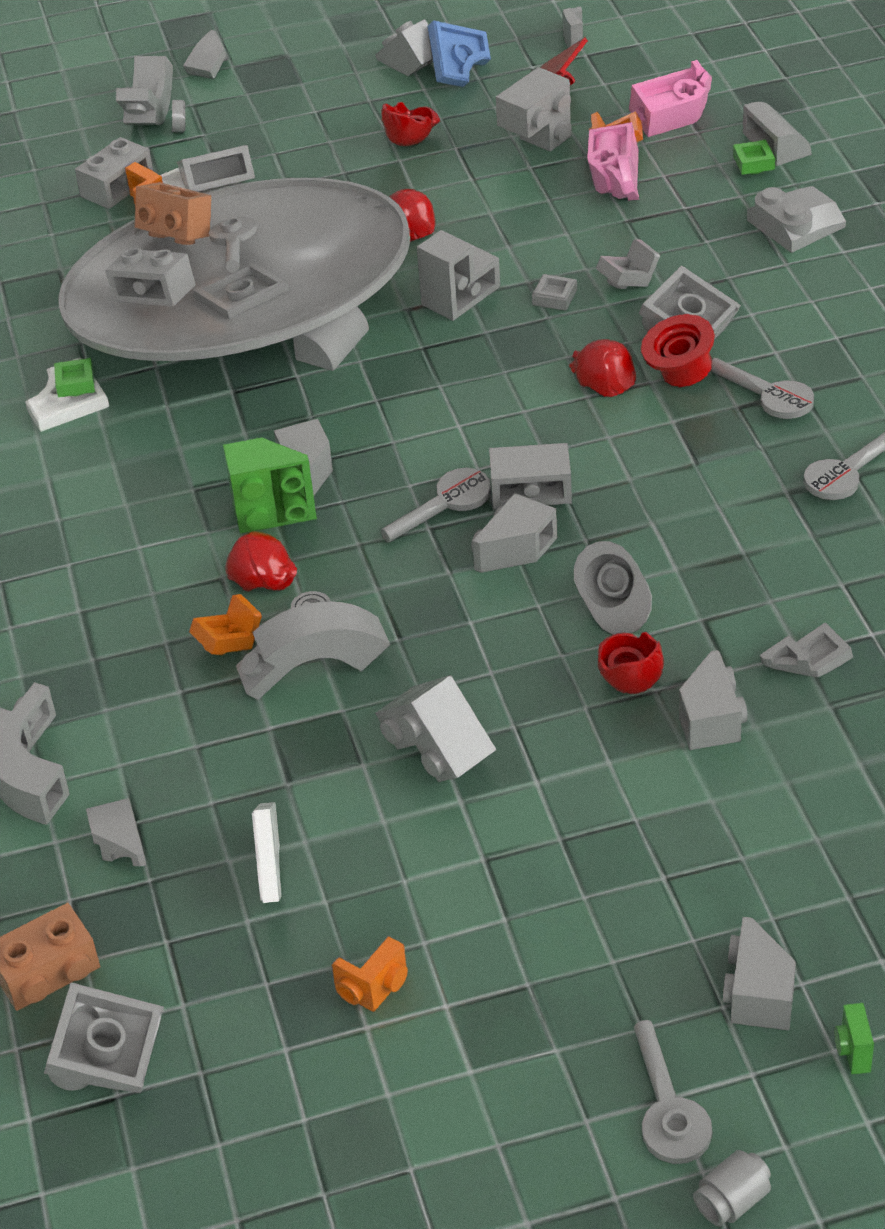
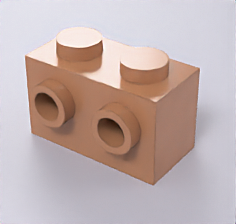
M160 182L136 186L135 228L149 231V236L173 237L175 238L174 242L178 244H195V239L209 237L212 195Z
M69 903L0 937V986L16 1011L43 1000L54 991L71 982L81 980L89 973L100 968L93 938Z

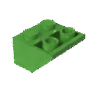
M262 437L223 445L232 503L240 534L317 519L308 455Z

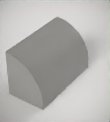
M752 102L744 105L743 134L751 142L766 140L775 157L776 166L811 155L809 142L769 104Z
M247 145L187 158L177 162L185 188L196 192L255 178Z
M357 306L320 327L293 337L296 360L334 371L369 330L368 322L362 311Z

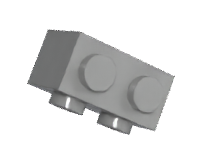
M119 137L97 154L88 158L87 161L75 168L80 197L105 208H112L130 195L125 167L137 162L153 170L149 148Z
M139 247L128 248L105 269L114 302L174 306L196 285L187 253L171 252L168 249L148 251L142 250Z
M568 443L489 448L493 509L504 506L514 493L545 505L572 504Z

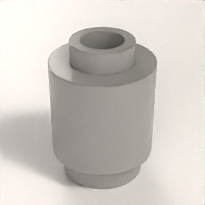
M736 1150L699 1181V1189L693 1193L694 1202L703 1216L715 1226L720 1227L725 1222L734 1223L770 1192V1170L766 1163L755 1153L747 1154L744 1151Z

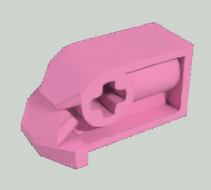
M698 60L691 61V68L634 84L631 87L629 111L631 113L636 111L642 122V130L647 137L693 124L700 119L711 88L712 77Z
M632 122L589 130L587 155L595 190L601 194L612 193L614 197L618 199L627 198L628 201L639 200L637 190L639 150Z

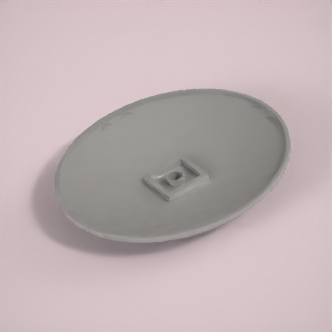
M283 178L227 186L204 192V194L212 195L210 229L231 217L254 219L258 229L251 238L240 242V268L237 272L231 273L226 269V245L212 243L210 236L195 239V244H178L174 242L175 238L173 237L157 238L149 236V231L135 228L134 219L97 242L73 265L60 288L59 309L65 326L80 342L103 353L123 358L148 361L196 360L262 348L320 327L349 312L380 290L397 272L408 253L410 245L409 225L405 213L394 200L378 190L353 182L325 178ZM139 247L142 250L148 251L168 249L171 252L187 253L196 285L174 306L114 302L105 269L128 248Z

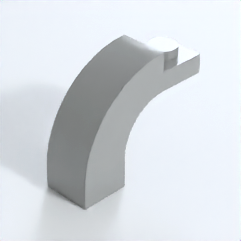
M134 56L132 88H116V102L124 110L123 123L125 125H161L165 121L170 105L173 65L166 56Z
M332 601L309 603L284 611L253 631L257 646L246 654L236 667L246 694L259 700L290 670L306 661L318 658H334L362 671L390 646V643L379 618L361 607Z
M34 682L25 695L16 701L12 711L0 708V798L9 808L21 816L47 825L70 793L63 766L36 757L30 753L34 744L56 717L49 687Z

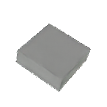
M543 274L532 294V305L567 311L577 291V280Z

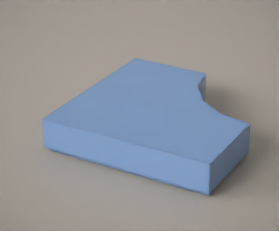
M434 20L428 25L437 82L464 87L469 82V71L472 66L485 65L491 60L485 31Z

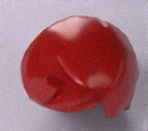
M398 102L394 107L389 104L382 105L381 116L385 133L392 143L406 147L422 142L429 136L434 126L440 122L438 114L430 107H418L414 110H408L403 102Z
M401 189L389 196L401 207L406 215L410 230V241L423 238L434 232L436 222L433 204L425 194L415 189Z
M600 339L587 344L581 351L575 350L572 357L574 361L569 364V367L573 374H576L581 386H588L604 397H613L623 393L635 384L636 371L632 356L623 344L614 340Z
M258 531L249 532L241 536L234 543L225 565L228 579L238 583L247 592L257 587L273 591L284 590L292 584L297 574V568L282 543L270 534Z
M642 632L638 638L632 633H616L607 637L599 644L598 669L602 677L615 690L626 694H639L650 689L662 676L664 657L660 642L656 641L647 632Z

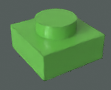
M766 140L733 145V157L742 175L759 174L762 171L775 170V157Z
M91 358L54 363L55 385L58 398L80 396L95 392Z
M864 1004L844 1005L842 1025L835 1026L834 1029L838 1055L847 1056L851 1075L870 1073L874 1041Z

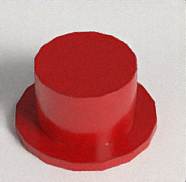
M692 314L671 316L658 322L647 332L642 340L641 353L646 364L655 370H660L664 381L671 386H691L705 378L712 368V359L709 352L714 345L715 333L709 321L701 316Z

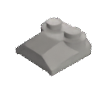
M813 186L787 193L776 187L766 188L755 196V206L747 209V221L791 253L846 227V220L836 202Z
M681 265L642 304L639 314L643 316L642 324L646 331H649L658 322L671 316L682 314L701 316L711 324L715 333V340L729 325L741 305Z
M71 982L44 1074H48L50 1080L56 1086L65 1090H80L88 1085L141 1093L164 1006Z

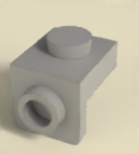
M634 239L627 257L600 256L596 269L607 277V282L616 288L626 289L627 286L648 287L660 255L642 240Z

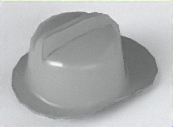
M598 541L586 546L575 562L574 582L593 618L603 630L613 635L616 633H633L638 631L647 622L652 610V594L638 564L622 546L611 541Z

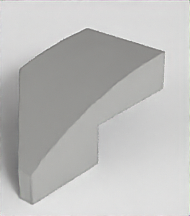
M581 6L562 11L563 37L568 48L583 39Z
M215 30L209 31L188 56L183 65L188 74L214 79L223 61L229 59Z
M825 622L797 642L790 636H787L763 652L760 658L766 667L820 677L852 659L853 654L851 647Z
M129 798L86 809L94 844L99 845L103 860L112 862L117 858L130 857L133 866L140 867L146 865Z

